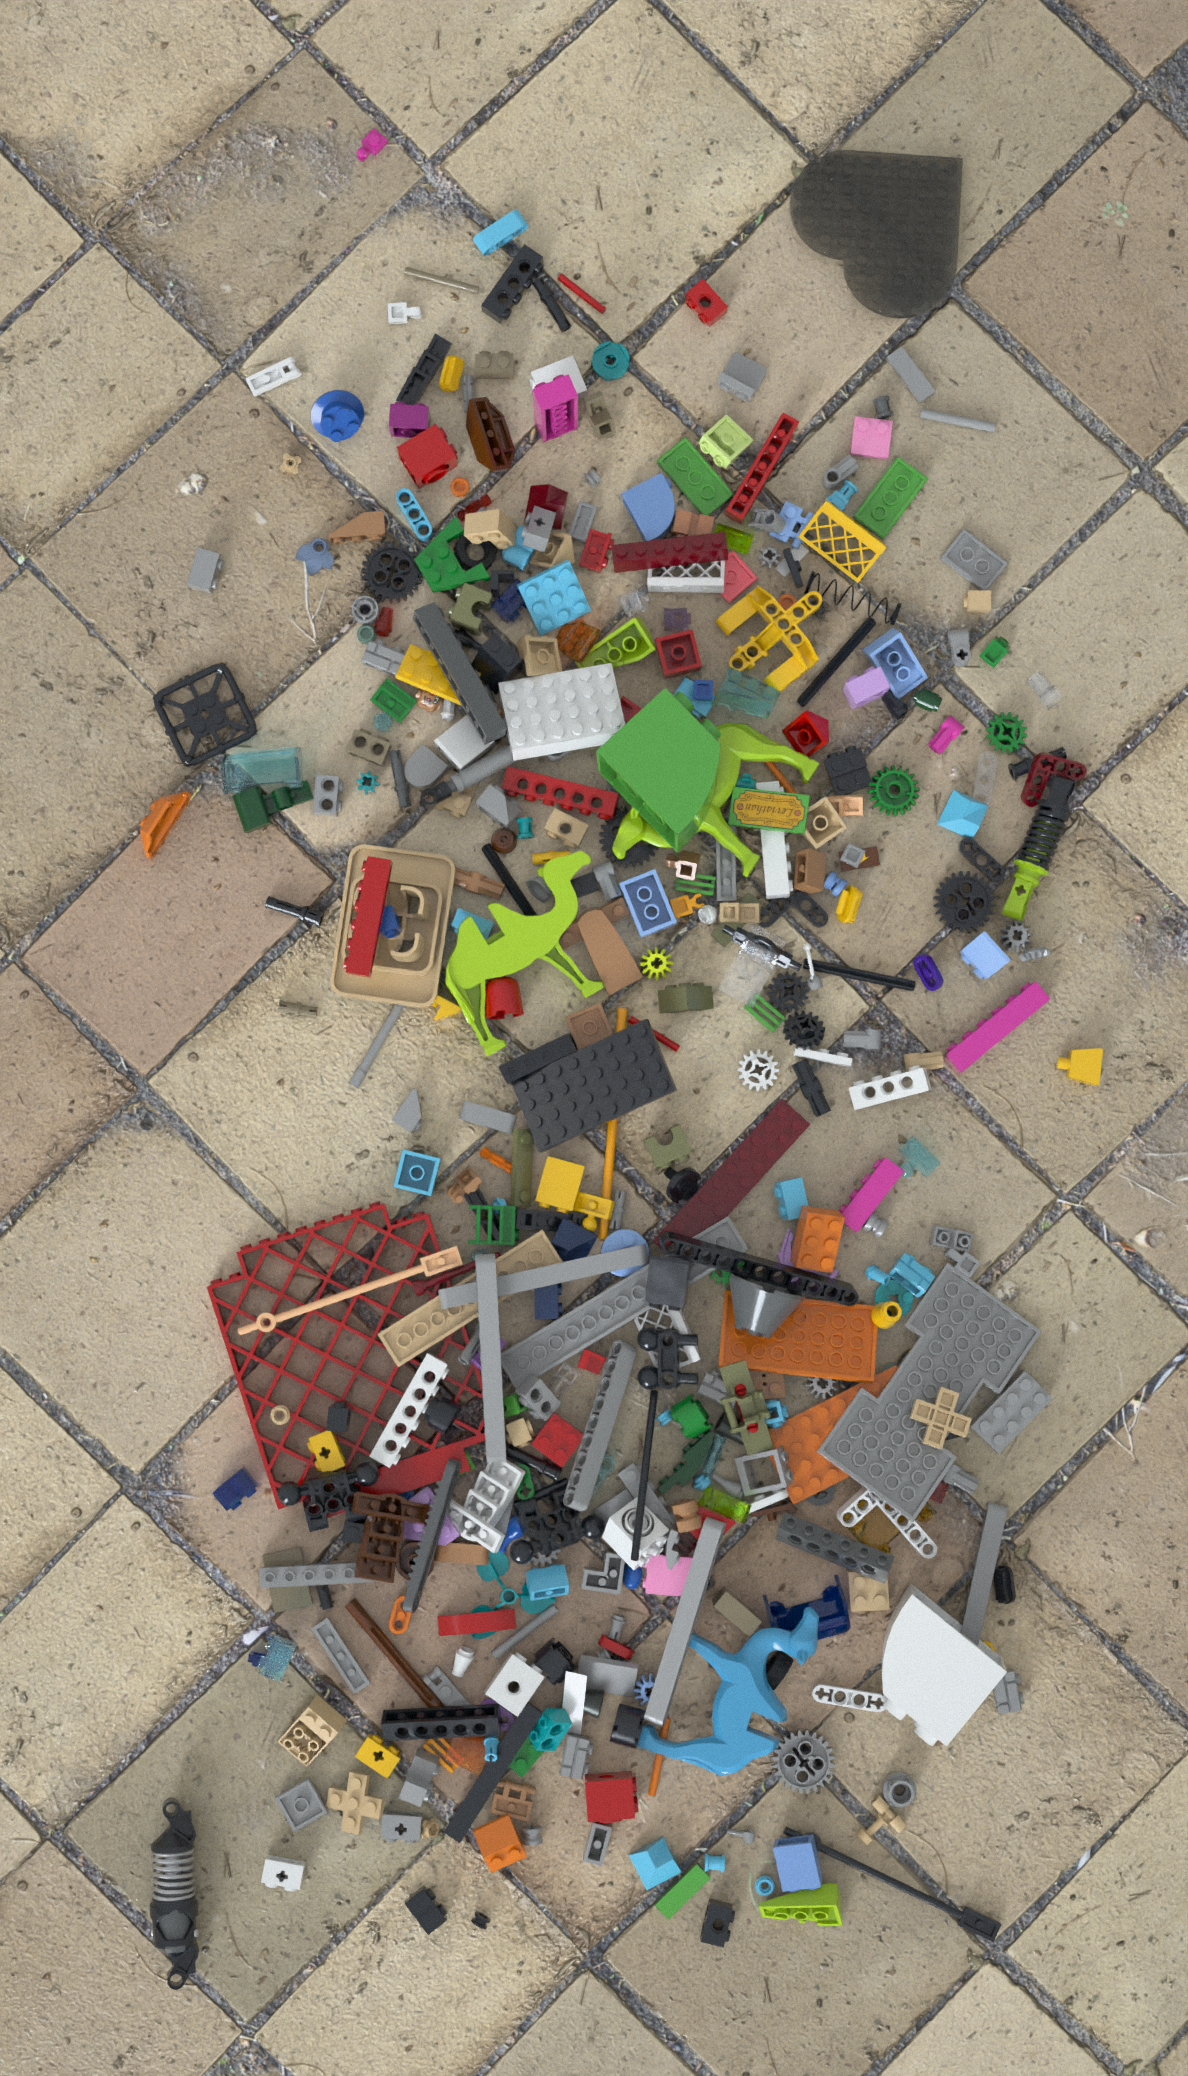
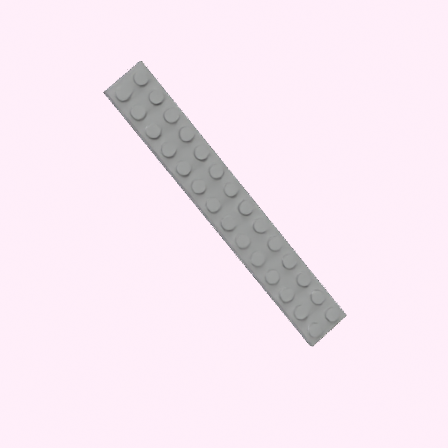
M729 1216L692 1237L743 1253L749 1250ZM686 1246L683 1250L687 1251L691 1246ZM704 1251L701 1256H706L709 1251ZM667 1254L661 1256L666 1258L685 1260ZM727 1256L721 1257L719 1261L726 1260ZM692 1262L688 1286L711 1273L716 1268ZM649 1264L501 1353V1365L515 1389L529 1375L539 1377L653 1308L649 1307V1302H645Z

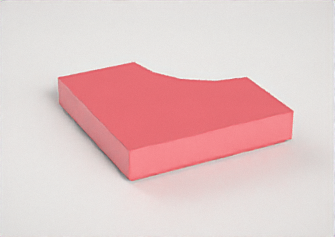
M734 550L728 554V560H725L724 593H720L728 604L758 580Z

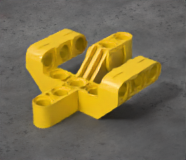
M757 586L722 614L715 622L726 636L737 627L740 628L752 615L754 617L757 612L769 624L757 637L752 635L749 638L751 641L743 647L738 646L735 649V655L730 658L728 664L729 672L733 675H740L747 669L750 671L756 665V662L770 655L768 651L780 640L793 653V656L763 680L775 695L779 694L814 666L819 658L809 639L799 629L798 625L819 609L822 603L821 594L811 591L785 611L770 593ZM808 599H816L817 605H810ZM773 607L776 613L769 614L766 608ZM800 610L803 616L796 617L793 611ZM785 622L788 628L781 629L778 623ZM796 636L800 639V643L794 644L790 638ZM753 649L757 655L750 657L747 654V650ZM734 661H739L742 664V667L740 669H736L733 667L732 663Z

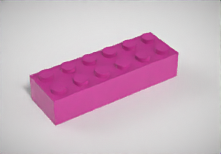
M563 374L553 378V381L549 383L541 382L532 389L534 423L543 443L578 429V395L569 374L565 376Z

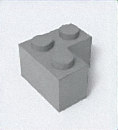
M606 1550L604 1569L584 1567L582 1589L620 1594L625 1561L616 1551Z
M419 1748L417 1749L402 1786L399 1799L421 1807L423 1800L427 1802L434 1783L431 1781L433 1775L437 1776L441 1766L437 1764L439 1756Z

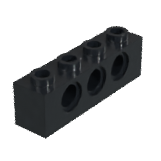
M524 244L482 303V312L500 324L503 320H507L511 315L513 305H517L521 301L523 291L531 287L535 274H540L544 267L543 256ZM522 267H528L530 269L527 273H522L520 271ZM512 282H516L519 284V286L517 288H511L509 284ZM502 297L508 299L504 304L498 301Z
M567 1033L499 1066V1069L508 1085L577 1050Z

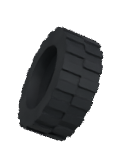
M462 534L453 549L461 568L466 572L482 563L487 571L497 557L498 550L491 541H483L479 545L484 549V557L480 560H473L466 552L467 546L472 544V542Z
M779 1650L766 1663V1677L772 1690H775L781 1683L793 1663V1658Z

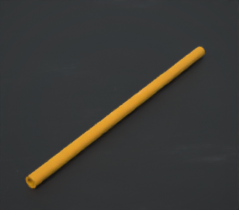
M618 1008L616 1033L626 1028L627 1009ZM618 1118L608 1122L601 1197L610 1200ZM599 1219L598 1238H607L609 1220Z

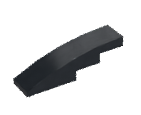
M438 334L434 335L416 367H413L396 401L405 402L406 405L418 403L453 343Z

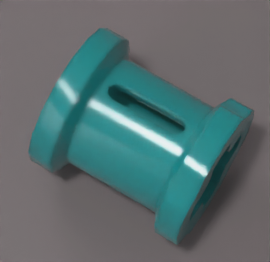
M532 817L516 819L519 829L518 839L534 838L531 824L533 822Z

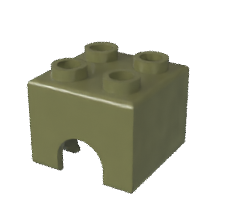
M464 583L463 587L459 586L456 592L457 602L455 605L452 604L449 609V619H451L452 626L480 636L483 629L481 625L482 619L475 617L473 614L479 609L490 611L493 605V597L487 591Z
M680 1124L669 1129L672 1140L668 1145H660L654 1135L644 1140L656 1168L660 1167L662 1170L672 1166L671 1161L677 1159L678 1162L690 1158L689 1153L692 1150Z

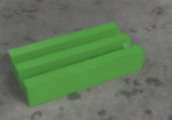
M696 875L695 879L709 880L711 884L682 880L677 877L675 891L713 896L716 880L714 876ZM680 884L710 888V891L680 887Z
M757 993L744 1007L745 1010L772 1033L785 1019L781 1013ZM757 999L759 1002H761L772 1013H774L779 1018V1020L777 1021L774 1017H772L761 1006H759L755 1002V1000ZM753 1005L755 1008H757L775 1025L772 1027L754 1010H752L750 1006Z

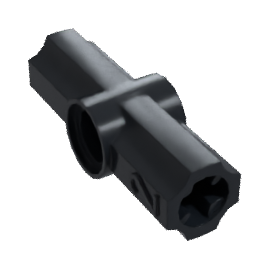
M807 1058L791 1065L800 1083L799 1087L802 1094L808 1100L815 1117L831 1111L823 1094L822 1085L818 1077L814 1075Z
M479 1188L474 1192L464 1194L469 1205H489ZM472 1209L474 1214L476 1215L477 1209ZM492 1210L491 1240L499 1241L500 1223ZM480 1218V1224L488 1236V1220L484 1221Z

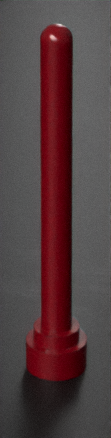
M495 1252V1259L501 1256L499 1252ZM475 1261L426 1281H419L418 1279L411 1282L417 1297L424 1294L429 1287L476 1269Z

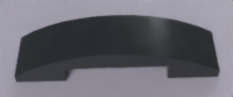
M517 1209L515 1228L557 1232L564 1217L582 1226L583 1220L588 1215Z

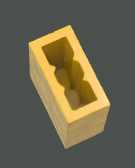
M547 1156L535 1201L539 1202L538 1206L548 1209L550 1205L556 1206L557 1211L568 1214L569 1210L573 1211L585 1166Z

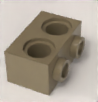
M361 728L360 731L354 730L346 751L348 754L384 767L388 752L392 746L388 742L389 739L380 735L376 738L371 736L370 731ZM365 739V746L357 747V740ZM382 746L384 751L381 754H375L374 748Z

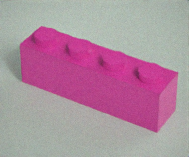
M886 1157L882 1160L879 1158L872 1166L874 1171L871 1175L867 1173L861 1180L863 1185L860 1189H855L849 1196L851 1200L847 1206L843 1204L838 1210L845 1217L844 1224L856 1233L904 1172Z

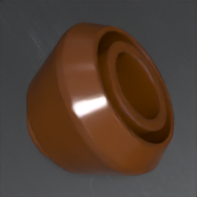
M500 828L493 833L491 844L498 853L507 854L515 849L517 837L511 829Z

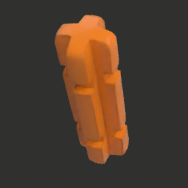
M483 1147L479 1154L481 1157L489 1159V1162L511 1174V1162H506V1159Z

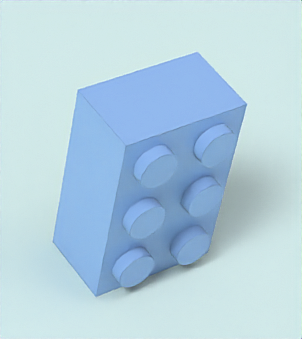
M655 869L619 883L640 939L676 925L677 921Z

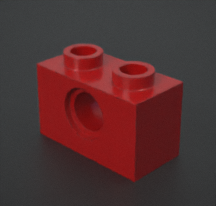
M704 279L686 293V305L691 310L694 309L699 314V320L709 327L727 313L728 306ZM707 301L710 306L702 307L700 303Z

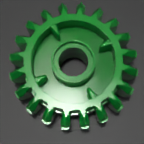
M891 765L890 771L887 766H884V773L878 770L877 775L879 777L872 776V780L876 783H869V786L874 788L868 790V794H874L869 800L877 801L873 807L876 808L880 805V813L886 809V816H889L890 812L893 811V816L896 817L898 810L901 815H904V808L908 812L911 811L910 805H916L913 799L919 798V795L914 793L920 791L919 787H914L919 782L918 780H911L915 774L913 773L908 776L909 769L907 768L902 772L901 765H899L897 770H895V765ZM889 787H897L899 794L892 795L889 792Z

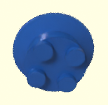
M333 390L324 393L315 401L311 410V420L315 429L333 442H339L352 437L359 430L364 419V408L359 398L344 390Z

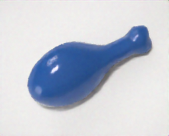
M515 1514L508 1523L506 1536L499 1549L501 1554L506 1552L511 1541L523 1536Z
M626 1563L623 1572V1582L627 1588L635 1589L641 1581L642 1568L639 1566L633 1570Z

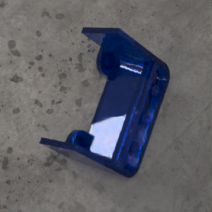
M834 1575L836 1586L825 1588L822 1592V1598L785 1608V1605L778 1601H773L769 1604L766 1594L762 1595L770 1628L775 1627L793 1631L803 1618L804 1609L811 1607L819 1616L818 1640L847 1632L851 1628L846 1599L838 1575Z

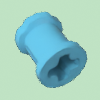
M705 1853L704 1871L720 1870L724 1873L725 1854L710 1856L708 1853Z

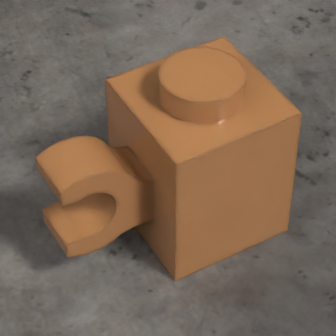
M682 850L679 858L676 855L668 854L665 859V866L677 868L676 877L694 881L698 873L701 854Z

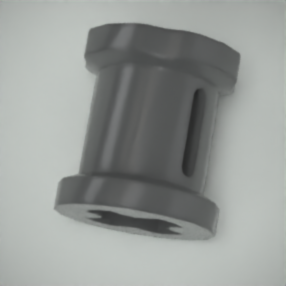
M888 395L873 400L878 412L877 419H886L894 415L890 409V397Z

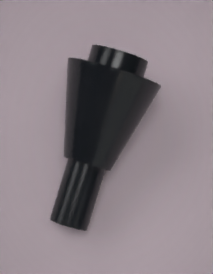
M455 629L453 634L456 639L460 640L462 647L473 648L479 651L482 646L481 644L476 642L464 629Z

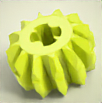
M657 947L654 948L655 954H652L650 949L647 950L650 957L643 955L642 959L647 962L640 963L642 967L647 966L642 971L643 974L650 971L649 979L652 978L653 974H655V980H659V974L666 978L664 971L671 973V969L666 966L673 965L672 961H666L671 955L668 954L664 957L665 949H662L661 953L658 954ZM655 959H659V962H662L658 969L651 965Z

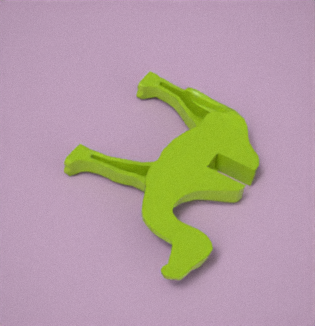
M724 723L717 726L722 736L718 739L721 747L714 797L709 811L696 833L705 831L713 835L723 847L731 851L742 862V875L748 877L759 861L760 855L753 853L751 849L738 839L724 820L720 811L732 795L733 787L736 786L741 761L782 762L799 770L802 782L805 784L809 783L820 763L809 759L808 756L793 750L787 745H781L765 737L746 723ZM632 807L620 823L612 851L618 859H623L626 851L641 840L656 847L672 848Z
M582 851L554 858L537 870V873L543 877L555 897V905L550 911L541 915L526 916L512 911L499 903L490 902L486 905L501 929L499 932L484 939L470 914L461 921L458 927L457 943L448 959L445 983L457 1000L465 1019L475 1031L487 1056L502 1049L507 1043L505 1039L494 1037L487 1027L485 1021V979L515 973L530 965L537 958L550 962L567 975L577 988L582 991L585 998L605 987L601 980L587 979L577 968L573 960L563 952L559 944L560 936L572 923L578 911L577 896L570 880L583 865H588L591 861L589 855Z

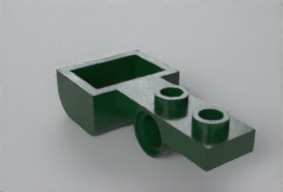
M308 780L289 787L278 788L264 796L261 788L257 786L233 795L232 798L244 833L247 834L273 824L270 817L271 814L313 800L314 796Z

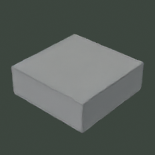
M848 843L840 861L857 869L866 851Z

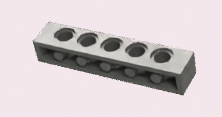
M786 1512L779 1524L775 1540L884 1584L895 1557Z

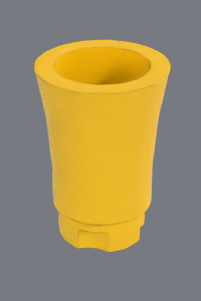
M893 1301L880 1302L872 1309V1321L879 1328H891L900 1319L902 1309L898 1303Z

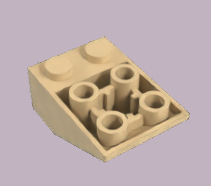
M317 1695L282 1735L278 1743L303 1765L308 1767L336 1736L347 1720Z

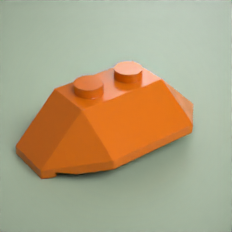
M189 792L160 797L158 801L155 800L150 808L152 810L151 813L141 821L140 833L146 857L150 860L154 858L192 798Z

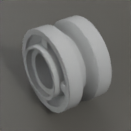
M361 596L353 602L352 614L359 624L371 625L379 617V607L372 597ZM363 607L371 609L366 615L360 613Z

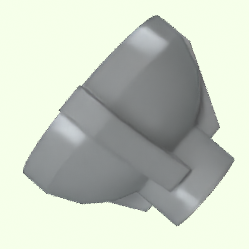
M533 877L526 882L530 893L536 899L544 903L551 897L552 891L547 886L543 877Z

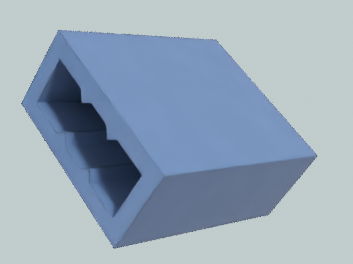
M814 1835L775 1839L773 1851L782 1891L793 1893L801 1889L815 1890L821 1887L823 1875Z

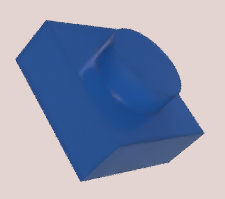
M694 680L693 701H712L713 680Z

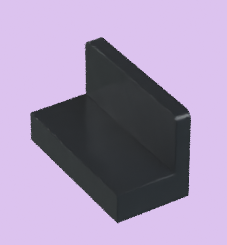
M491 570V594L493 598H500V583L515 582L514 570Z

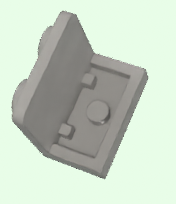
M736 352L732 355L724 372L720 373L717 385L722 390L735 394L740 400L750 403L766 375L767 369Z

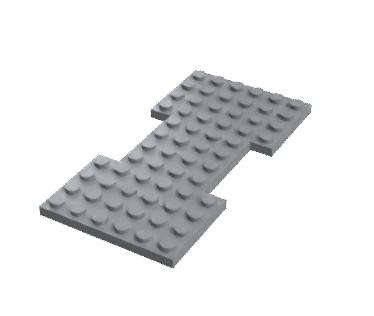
M949 1263L944 1265L903 1325L919 1338L884 1389L876 1398L861 1387L816 1451L911 1522H914L957 1458L944 1447L940 1450L922 1443L928 1424L909 1418L915 1399L934 1404L939 1387H944L959 1393L954 1412L962 1415L982 1384L996 1394L1001 1393L1042 1332Z

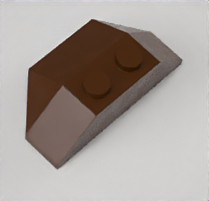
M487 397L470 399L466 429L477 461L493 472L510 469L516 451L504 415L490 403Z

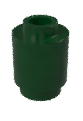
M921 688L920 691L916 690L913 701H915V706L929 712H937L942 698L939 697V694Z

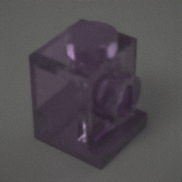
M664 608V631L687 630V624H691V613H687V608ZM679 615L681 619L676 621L674 616Z

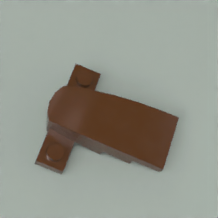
M355 1492L352 1512L367 1515L357 1557L355 1577L394 1583L396 1563L399 1562L400 1542H403L404 1522L427 1525L425 1519H428L429 1515L427 1512H429L430 1505L407 1501V1499L396 1494L373 1495Z

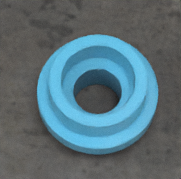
M763 1875L756 1880L755 1889L758 1894L768 1896L774 1891L775 1885L771 1877ZM767 1882L768 1887L762 1888L761 1884Z

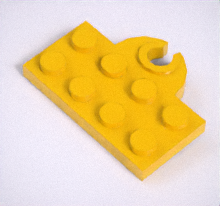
M410 644L395 678L461 705L430 649L427 651Z

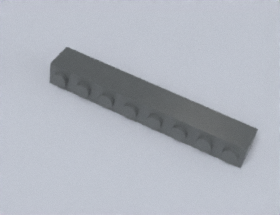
M433 602L414 610V623L483 744L485 745L505 736L507 722L498 713L496 703L492 702L487 687L483 686L480 681L479 673L471 666L469 656L463 652L462 644L458 638H455L452 626L444 619L442 609L438 608L436 603Z

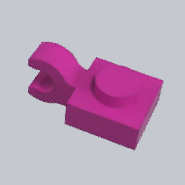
M373 128L362 139L361 144L363 146L356 152L358 154L357 158L363 162L370 153L376 156L388 144V140Z

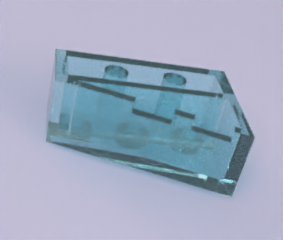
M729 666L711 705L716 707L718 704L728 706V709L733 711L737 708L745 710L746 714L768 719L781 691Z

